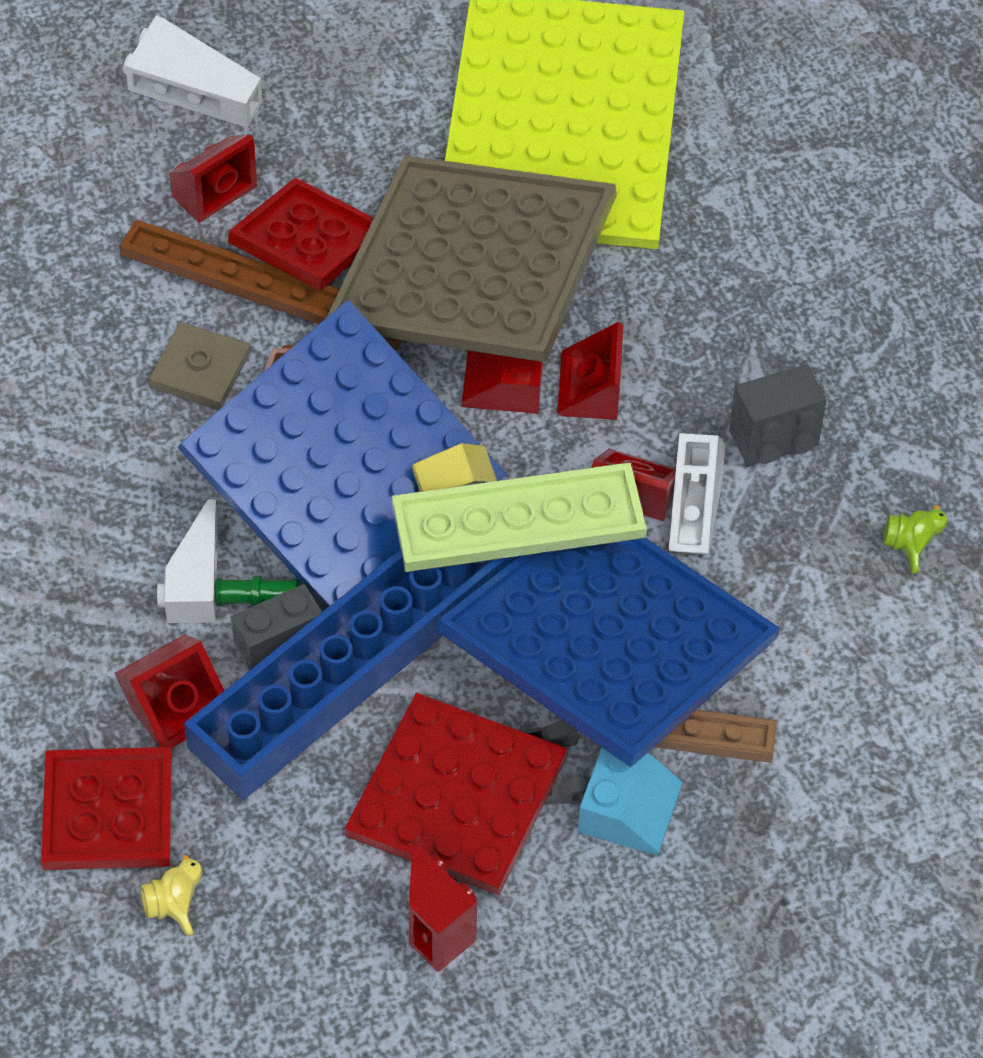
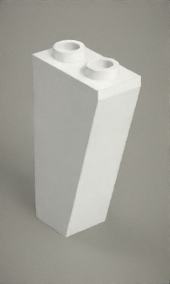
M155 16L149 28L143 29L134 53L127 55L124 62L123 72L127 75L129 91L246 128L249 127L262 104L260 77L163 17Z

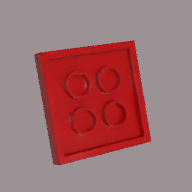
M295 177L230 229L228 243L321 291L353 263L374 217Z
M172 747L46 750L41 849L42 869L171 867Z

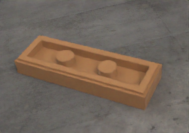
M696 710L655 747L772 763L777 720Z

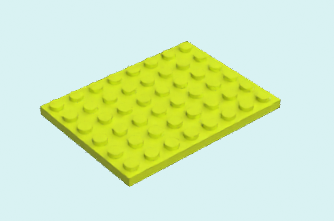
M470 0L445 161L615 184L617 196L597 243L658 249L684 10L581 0Z

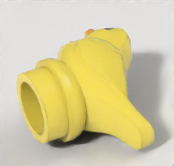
M183 855L180 865L164 872L161 880L152 879L150 883L141 885V899L147 919L157 917L159 920L168 915L179 923L185 936L193 935L188 911L195 888L203 874L202 866L199 862L190 859L187 855Z

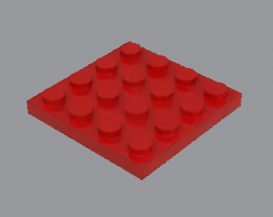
M416 692L344 828L346 837L411 861L412 849L419 845L428 855L431 853L437 855L446 865L448 874L452 878L500 895L568 757L567 748Z

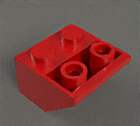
M417 845L412 849L409 944L437 972H440L476 942L477 897L464 882L458 884L448 874L446 865L434 853L428 855Z

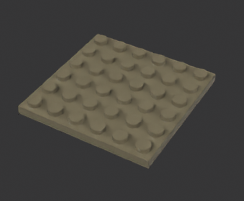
M404 155L327 317L349 300L382 337L546 362L617 196L616 186L612 183Z

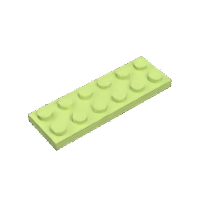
M631 463L392 496V507L405 572L646 538L647 528Z

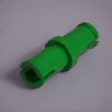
M253 576L252 580H223L217 578L215 601L218 605L251 604L253 607L298 587L299 583L297 579L263 580L262 576Z

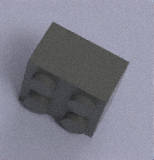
M808 364L735 385L729 432L747 467L758 463L767 464L773 462L778 457L795 452L804 453L819 445L827 400Z

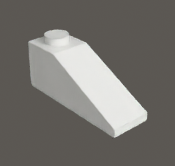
M679 433L669 552L706 555L710 553L722 486L726 444L717 435Z
M208 499L165 567V583H158L157 585L158 608H165L167 623H216L215 584L217 579L218 544L216 499Z

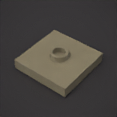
M179 322L149 378L150 388L220 410L251 353V345Z

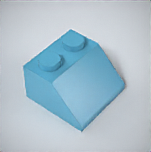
M601 748L580 806L578 832L658 856L683 782L649 752L630 768L611 753Z

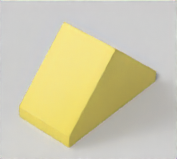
M461 443L411 466L420 492L480 484L484 481L486 483L497 481L486 447L482 445Z

